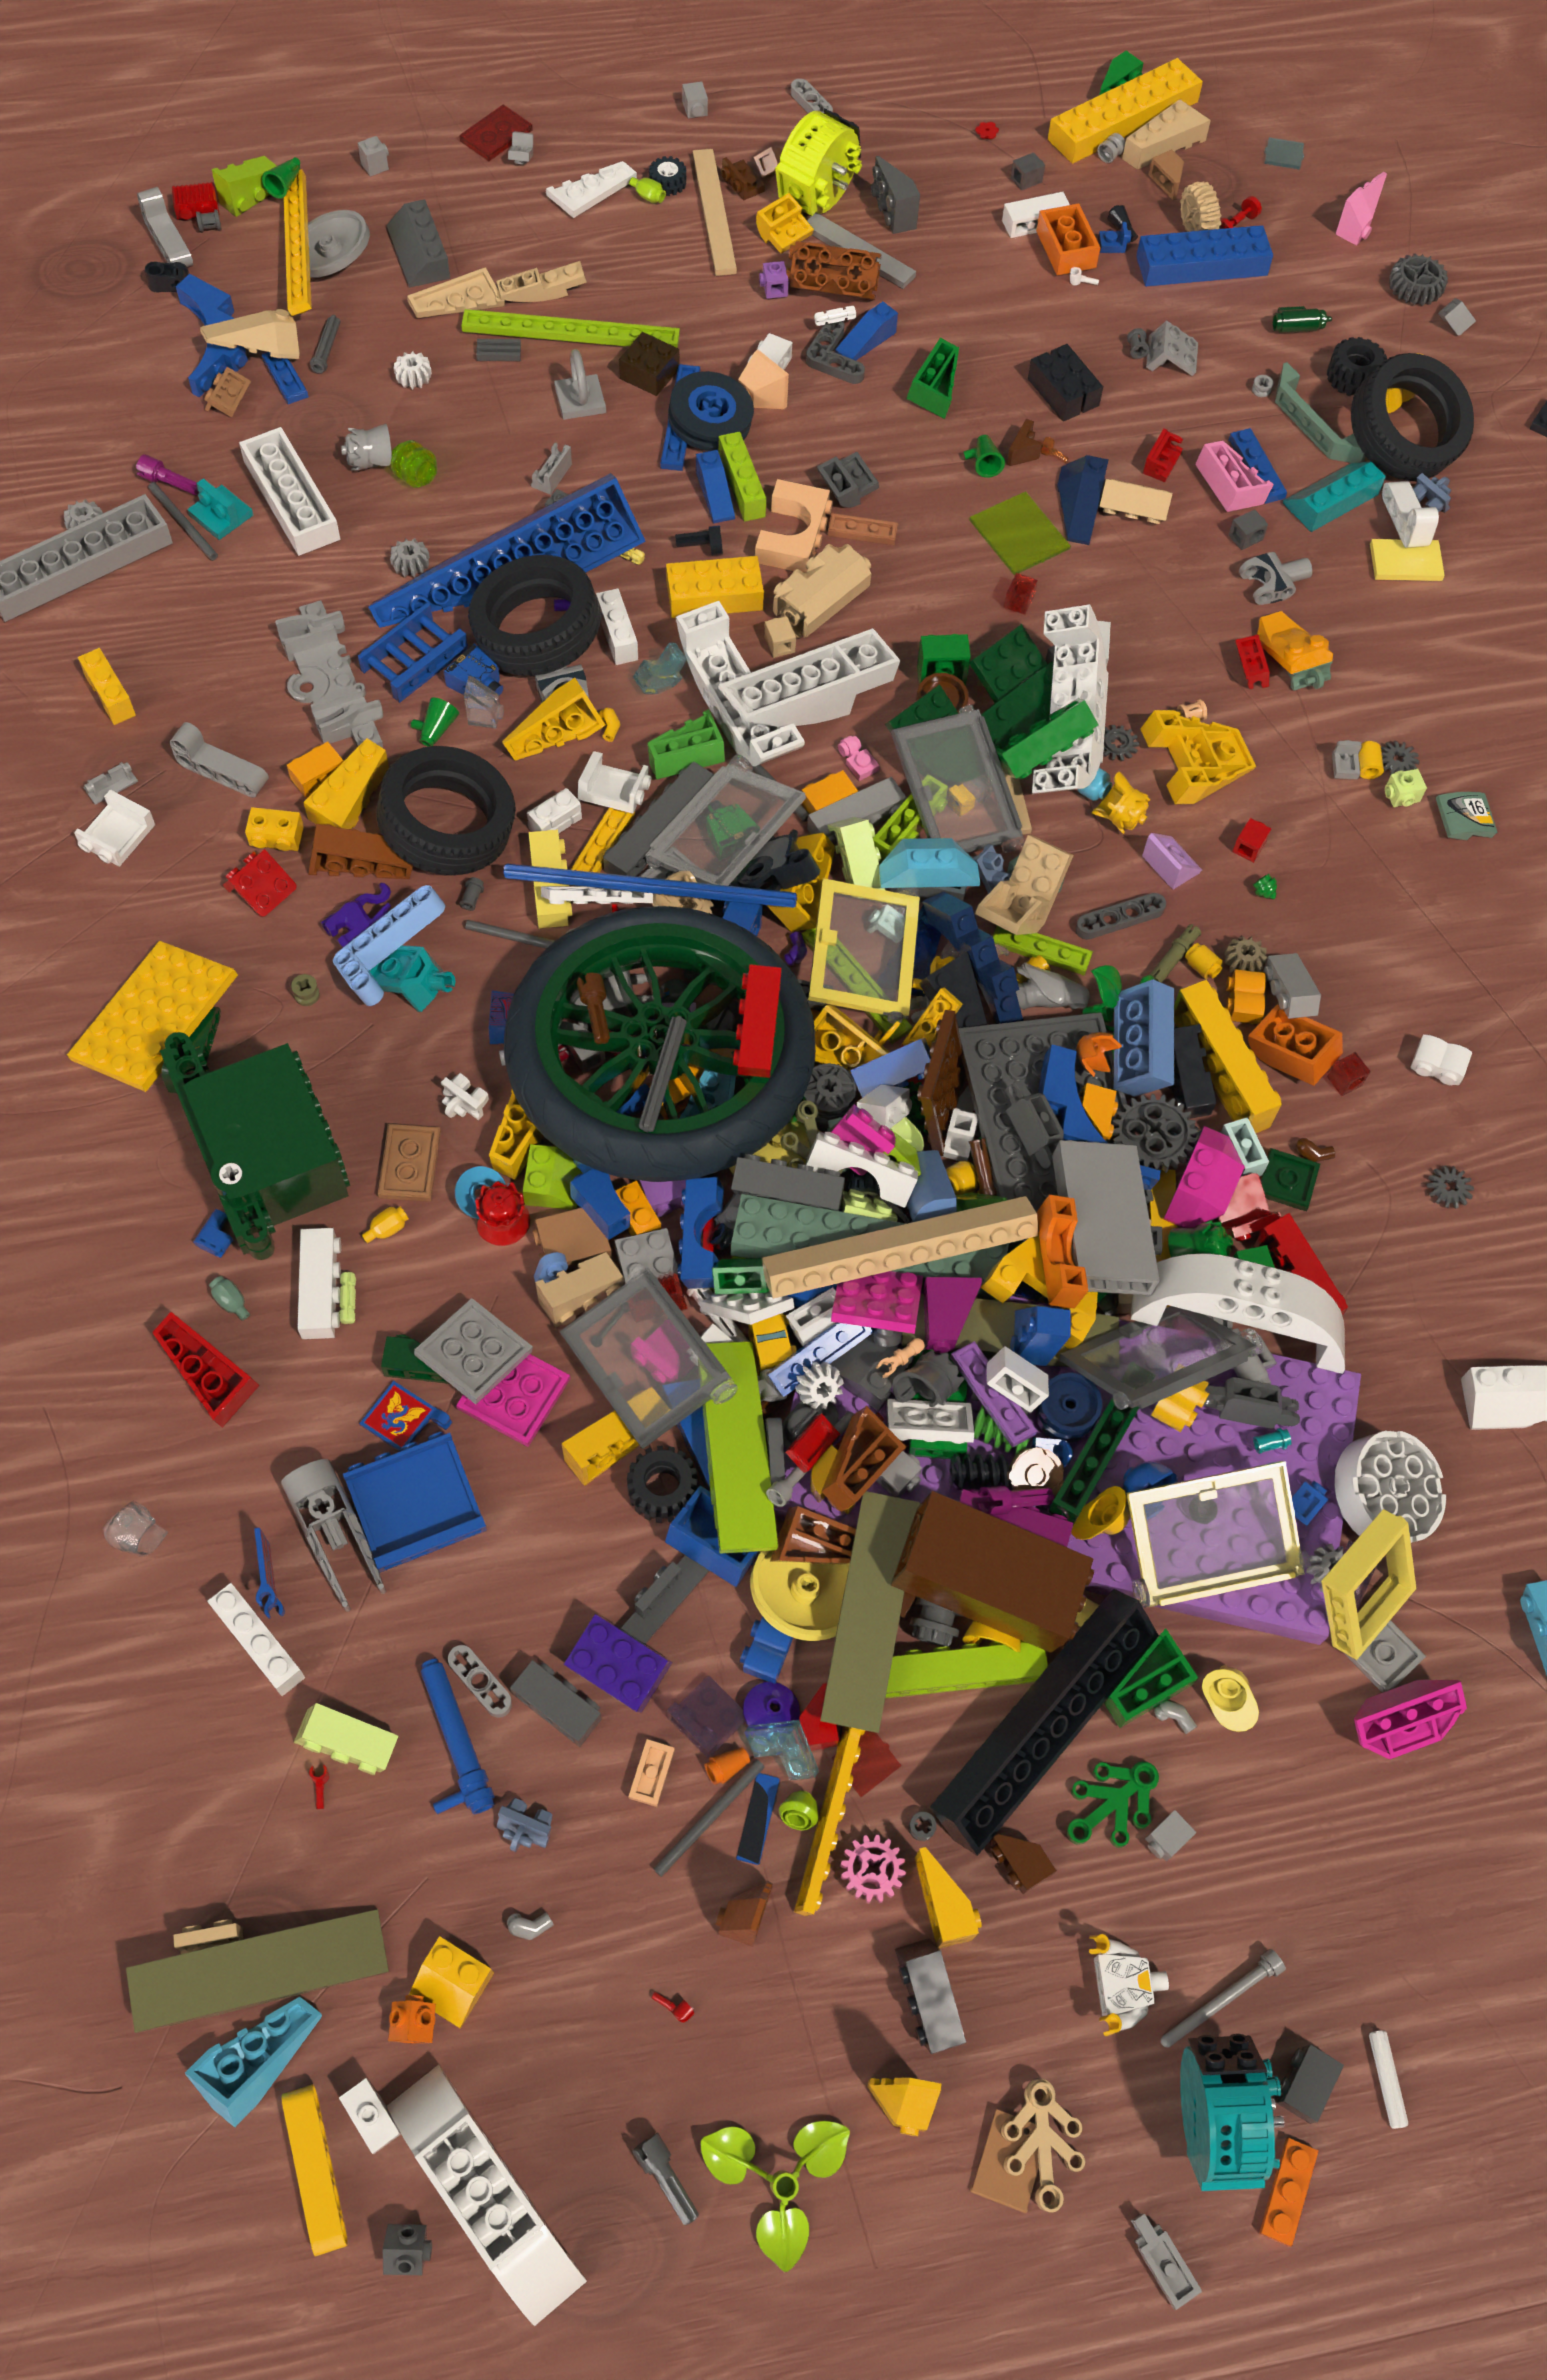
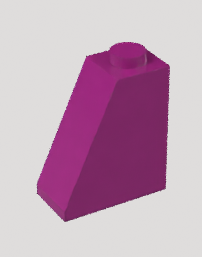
M926 1277L923 1286L926 1350H934L937 1353L954 1350L981 1287L982 1278Z

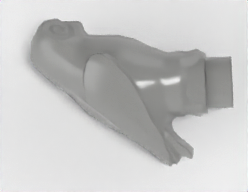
M1025 962L1021 967H1016L1017 972L1028 979L1023 983H1018L1020 990L1016 991L1020 1009L1025 1010L1035 1006L1056 1008L1067 1005L1071 1009L1087 1007L1090 993L1085 986L1071 981L1058 973L1041 969Z

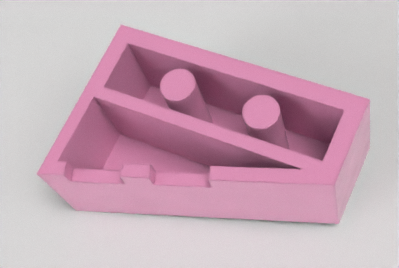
M1224 441L1204 444L1195 465L1225 510L1230 512L1263 505L1274 484L1269 480L1266 482L1257 475L1258 470L1254 467L1251 469L1242 462L1243 457Z

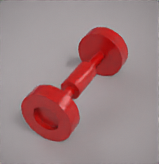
M1254 196L1247 197L1241 204L1242 211L1238 212L1230 220L1221 218L1219 228H1234L1233 226H1236L1245 217L1255 219L1261 214V203Z

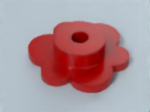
M981 122L975 128V132L983 139H994L999 132V128L996 127L994 122Z

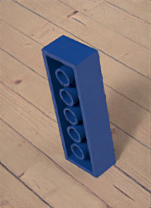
M1260 225L1140 236L1136 257L1145 287L1268 276L1273 253L1264 226Z

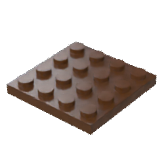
M945 1010L942 1020L937 1022L936 1034L938 1036L936 1041L931 1043L930 1063H926L924 1069L925 1082L918 1089V1100L922 1102L921 1115L925 1116L924 1128L928 1130V1144H931L932 1150L939 1151L940 1156H944L945 1141L952 1113L957 1108L966 1075L961 1058L962 1044L956 1013L952 1010Z

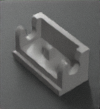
M556 442L551 447L552 454L539 472L535 470L532 474L531 487L550 495L553 493L572 465L571 446L566 444L562 452L558 450Z

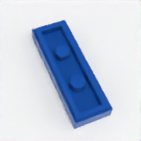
M270 352L262 354L265 365L288 405L309 397L305 386L288 358L271 357Z

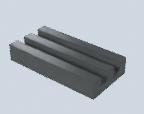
M477 339V361H521V339Z

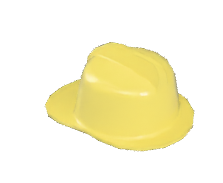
M1223 1665L1220 1669L1213 1670L1205 1676L1202 1689L1219 1723L1227 1729L1236 1732L1247 1731L1252 1728L1258 1720L1259 1709L1247 1677L1241 1671L1227 1667V1665Z

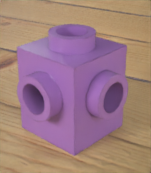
M784 261L763 263V273H759L760 286L765 289L767 299L788 297V284L790 282H788Z

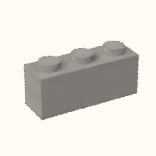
M1293 953L1268 956L1267 966L1263 969L1265 981L1269 982L1272 994L1276 995L1279 1006L1284 1010L1288 1019L1318 1016L1321 993L1299 955Z

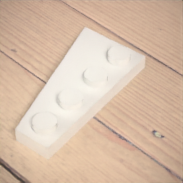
M622 161L599 169L598 174L588 173L582 175L581 180L573 183L570 180L565 181L559 188L554 189L553 186L546 188V195L570 216L575 218L627 186L632 177L637 178V172Z
M541 886V897L548 899L551 904H564L565 901H573L576 904H588V901H596V903L610 904L611 902L625 904L653 903V893L587 886Z

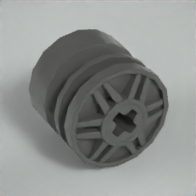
M827 1063L814 1067L809 1085L802 1098V1102L811 1101L817 1106L818 1114L815 1122L817 1129L827 1132V1128H829L828 1121L843 1117L855 1103L856 1083L851 1073L840 1065ZM809 1107L804 1108L805 1113L811 1115V1109Z

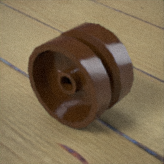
M934 673L926 677L919 684L916 701L940 684L958 713L965 715L969 700L968 689L959 678L947 673Z

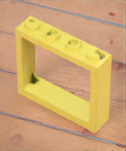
M1384 1509L1321 1581L1332 1645L1355 1660L1362 1655L1416 1590L1408 1522L1402 1516H1396ZM1386 1555L1389 1576L1357 1613L1354 1591Z

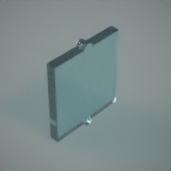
M1269 137L1268 145L1264 151L1266 153L1265 164L1300 170L1301 161L1304 159V143Z

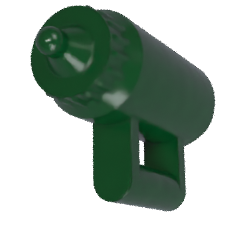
M1304 306L1279 307L1278 313L1273 315L1272 325L1273 330L1279 333L1310 332L1325 328L1326 323L1332 321V317L1327 316L1325 310L1317 308L1306 309Z

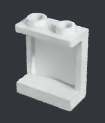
M593 751L578 781V800L634 813L637 805H641L643 802L644 790H648L651 784V776L648 775L649 766L643 765L640 774L602 765L603 753Z
M109 790L104 796L107 802L105 809L85 832L77 829L74 833L78 840L77 844L82 850L88 853L91 851L97 854L104 862H111L120 867L155 826V822L150 810Z

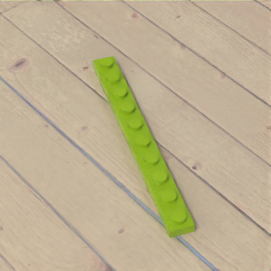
M469 309L464 310L461 325L462 332L630 347L641 332L647 333L678 348L680 328Z

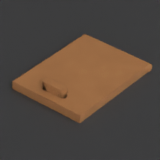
M996 2109L970 2192L1027 2213L1029 2200L1039 2170L1038 2149L1035 2150L1025 2163L1023 2173L1018 2176L1010 2175L1005 2171L1004 2160L1009 2155H1015L1034 2130L1036 2124L1028 2121L1022 2128V2136L1019 2140L1007 2141L1001 2134V2127L1006 2121H1012L1015 2116ZM1010 2125L1007 2129L1010 2137L1016 2134L1014 2125ZM1016 2159L1010 2162V2169L1014 2172L1019 2167Z

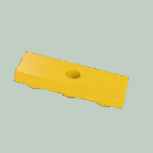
M941 988L902 1044L906 1046L925 1038L929 1048H931L932 1041H936L938 1036L936 1034L937 1022L942 1020L944 1011L952 1010L957 1013L963 1004L946 988Z

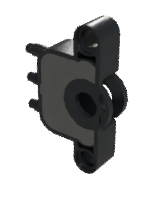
M793 829L788 835L772 836L728 886L759 889L763 884L773 882L766 890L780 891L781 889L784 890L813 881L819 876L820 868L808 849L798 848L796 844L798 831ZM747 847L741 848L732 855L727 869ZM724 873L715 875V877L720 878ZM710 899L715 908L724 907L725 901Z

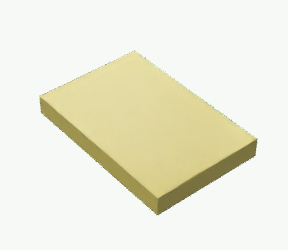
M1398 539L1371 540L1370 549L1375 580H1443L1445 575L1439 540H1432L1429 546L1406 548L1402 540Z

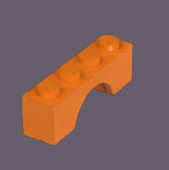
M1049 1194L1036 1212L1048 1302L1052 1306L1075 1309L1089 1291L1085 1267L1075 1266L1072 1258V1238L1078 1222L1075 1199Z

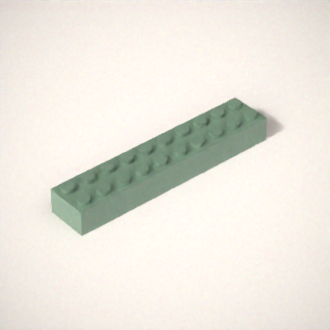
M741 1194L731 1241V1256L763 1258L900 1226L905 1223ZM1009 1243L892 1271L900 1273L909 1272L923 1276L922 1291L926 1277L982 1278L983 1284L993 1266L1007 1255ZM981 1288L976 1296L977 1299L999 1301Z

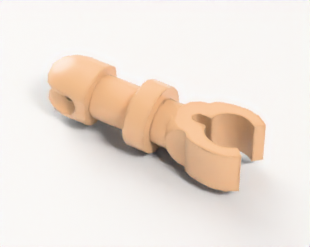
M915 1338L902 1350L899 1348L894 1351L892 1357L881 1360L876 1365V1369L882 1364H891L889 1372L885 1373L882 1378L889 1377L896 1370V1367L900 1364L902 1366L907 1364L910 1357L920 1353L925 1347L923 1340Z

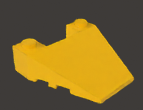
M1154 710L1140 728L1148 747H1168L1178 768V771L1166 785L1175 804H1195L1256 768L1239 729L1212 722L1210 725L1199 722L1200 718L1198 717L1185 718L1180 716V712L1174 710Z
M1039 1232L1038 1236L1027 1239L994 1265L980 1288L1004 1303L1014 1294L1021 1281H1023L1048 1298ZM1087 1292L1075 1309L1061 1307L1065 1310H1071V1335L1064 1344L1069 1350L1083 1342L1095 1322L1098 1292Z

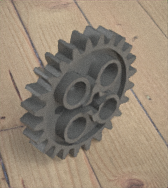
M1152 1094L1150 1100L1141 1095L1140 1102L1132 1098L1130 1106L1123 1104L1122 1112L1117 1111L1116 1120H1113L1114 1130L1111 1137L1114 1138L1113 1144L1137 1146L1140 1165L1152 1167L1158 1170V1167H1162L1163 1171L1167 1173L1169 1165L1177 1169L1179 1161L1185 1164L1187 1156L1192 1155V1147L1196 1145L1197 1139L1195 1138L1198 1130L1194 1129L1196 1121L1189 1120L1191 1112L1183 1113L1184 1104L1176 1107L1174 1106V1098L1168 1103L1165 1102V1095H1162L1160 1100H1156L1155 1095ZM1153 1115L1158 1117V1119H1151L1148 1116ZM1135 1131L1141 1135H1133L1130 1132ZM1168 1132H1175L1178 1135L1173 1136L1168 1134ZM1150 1148H1157L1160 1151L1154 1152Z

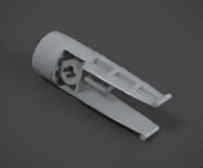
M320 1459L310 1462L286 1475L281 1481L283 1489L321 1569L345 1611L349 1612L351 1608L315 1533L323 1529L333 1551L343 1548L344 1545L348 1544V1541L338 1520L346 1518L381 1594H385L386 1589L369 1544L330 1460ZM338 1491L347 1508L346 1510L342 1508L337 1511L336 1505L331 1498ZM321 1504H324L328 1510L325 1514H322L318 1508ZM309 1508V1512L315 1522L309 1524V1528L300 1510Z

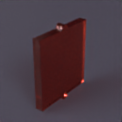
M866 1731L860 1736L858 1744L861 1747L858 1761L855 1764L853 1763L851 1775H853L852 1786L861 1798L901 1767V1764L889 1750V1744H885L877 1733Z

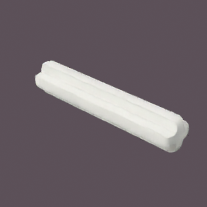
M1384 2030L1369 2033V2039L1390 2126L1394 2129L1408 2126V2119L1387 2032Z

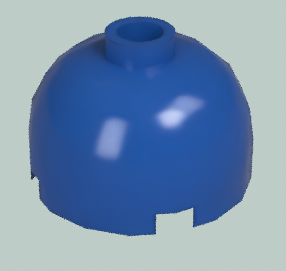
M1146 1461L1135 1467H1130L1125 1472L1122 1489L1128 1493L1177 1483L1178 1477L1167 1466L1158 1462ZM1162 1501L1144 1504L1146 1520L1154 1517L1165 1507L1163 1504H1160Z

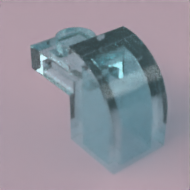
M668 643L658 660H643L633 678L644 694H660L673 688L681 681L683 677L680 674V670L687 661V658L676 643Z

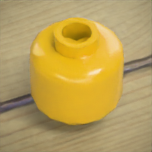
M966 1160L959 1161L945 1169L955 1195L973 1193L978 1189L975 1168L971 1162Z

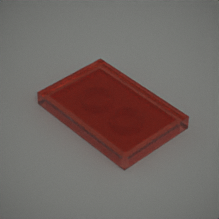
M503 104L461 133L459 137L460 142L487 161H490L512 146V134L514 131L530 133L533 131V127L530 122Z

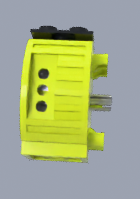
M824 109V113L812 111L804 116L791 132L783 148L780 163L775 167L778 197L781 198L790 193L802 207V211L811 216L815 213L822 214L830 210L847 190L854 172L858 174L861 170L862 161L857 160L861 158L859 126L827 109Z

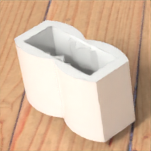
M1423 1035L1410 1068L1421 1076H1435L1446 1085H1460L1466 1073L1472 1051L1460 1045L1447 1043L1434 1036Z

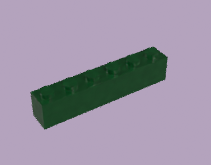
M1131 1364L1121 1382L1135 1390L1155 1381L1156 1377ZM1115 1392V1396L1109 1402L1048 1511L1049 1513L1062 1515L1067 1518V1521L1073 1522V1525L1075 1524L1138 1412V1401L1131 1403L1126 1396Z

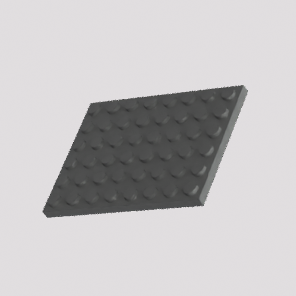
M1102 1012L958 1028L962 1044L961 1058L975 1113L977 1114L981 1137L986 1139L985 1143L993 1183L997 1193L996 1196L1007 1197V1200L1026 1196L1036 1212L1049 1194L1058 1196L1054 1166L1044 1169L1035 1155L1029 1156L1006 1111L1011 1106L1006 1088L1011 1083L1022 1080L1032 1095L1037 1094L1044 1055L1053 1044L1076 1051L1077 1044L1084 1035L1096 1032L1107 1033ZM1112 1050L1104 1052L1111 1071L1093 1070L1096 1073L1094 1077L1084 1069L1076 1052L1075 1081L1078 1095L1086 1083L1117 1091L1115 1101L1118 1102L1117 1111L1122 1112V1106L1127 1104L1124 1093L1114 1089ZM1116 1114L1112 1117L1111 1124H1113V1120H1116ZM1111 1137L1110 1140L1106 1139V1142L1108 1144H1113L1114 1138ZM1147 1189L1144 1192L1146 1203L1149 1204L1154 1198L1152 1191Z

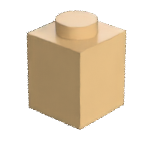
M788 617L765 621L764 637L773 658L795 653L796 636Z

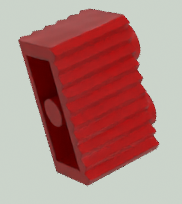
M207 182L206 184L194 183L189 186H172L173 205L177 220L197 218L196 212L201 214L210 213L218 209L219 213L218 198L213 182Z

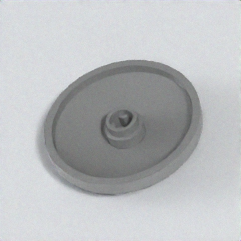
M338 210L323 214L308 223L310 277H322L338 272L355 261L364 251L369 241L370 231L366 221L359 213L351 210Z

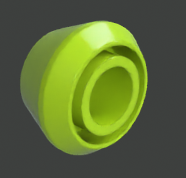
M806 1791L793 1792L780 1805L779 1815L787 1826L796 1830H808L818 1822L817 1802Z

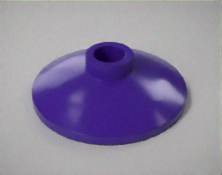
M764 1682L753 1687L745 1697L743 1716L753 1733L764 1739L778 1740L792 1733L794 1727L797 1726L800 1717V1707L796 1696L786 1686L780 1683ZM771 1703L778 1706V1712H773L770 1709Z

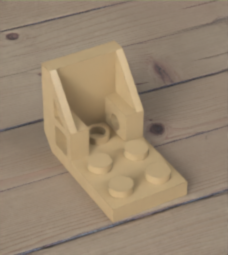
M1028 835L1009 881H1000L981 901L975 914L1015 935L1037 933L1046 922L1074 855L1038 837Z

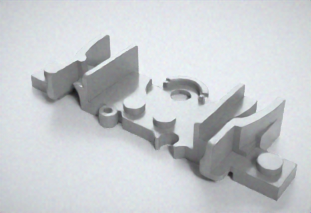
M320 600L299 607L301 615L276 620L279 638L289 662L295 660L301 675L299 673L293 674L287 682L288 692L298 702H313L310 706L314 722L323 743L328 741L331 744L353 736L357 747L366 738L383 747L381 737L374 724V721L382 719L384 716L380 700L366 702L364 698L366 695L365 686L363 683H356L349 666L351 663L350 656H340L347 653L345 645L340 644L337 634L345 631L341 611L327 614ZM305 683H311L314 688L311 692L305 693L300 690V686Z

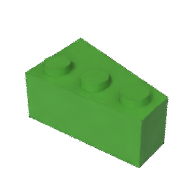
M709 709L704 711L703 716L694 721L689 719L684 722L685 726L676 731L671 729L647 743L649 764L656 780L679 774L683 768H688L693 761L702 767L725 762L724 741Z

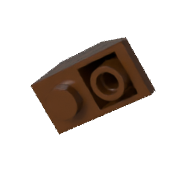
M997 1834L990 1841L992 1845L990 1851L999 1864L1003 1862L1009 1872L1006 1876L1015 1890L1020 1889L1022 1894L1039 1885L1056 1872L1055 1867L1040 1844Z

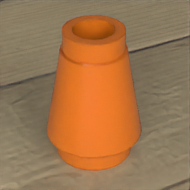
M740 1747L710 1757L709 1761L704 1764V1767L714 1785L724 1784L745 1767L746 1764L750 1763V1758L747 1751Z

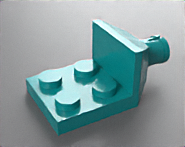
M401 945L370 970V973L383 991L402 993L417 1012H422L433 1001L438 991L451 992L453 990L451 987H455L456 983L453 973L444 972L424 947Z

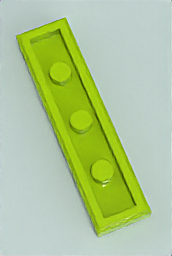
M998 925L993 934L995 947L1029 958L1041 955L1050 965L1084 976L1093 953L1091 950L1038 933L1015 935Z

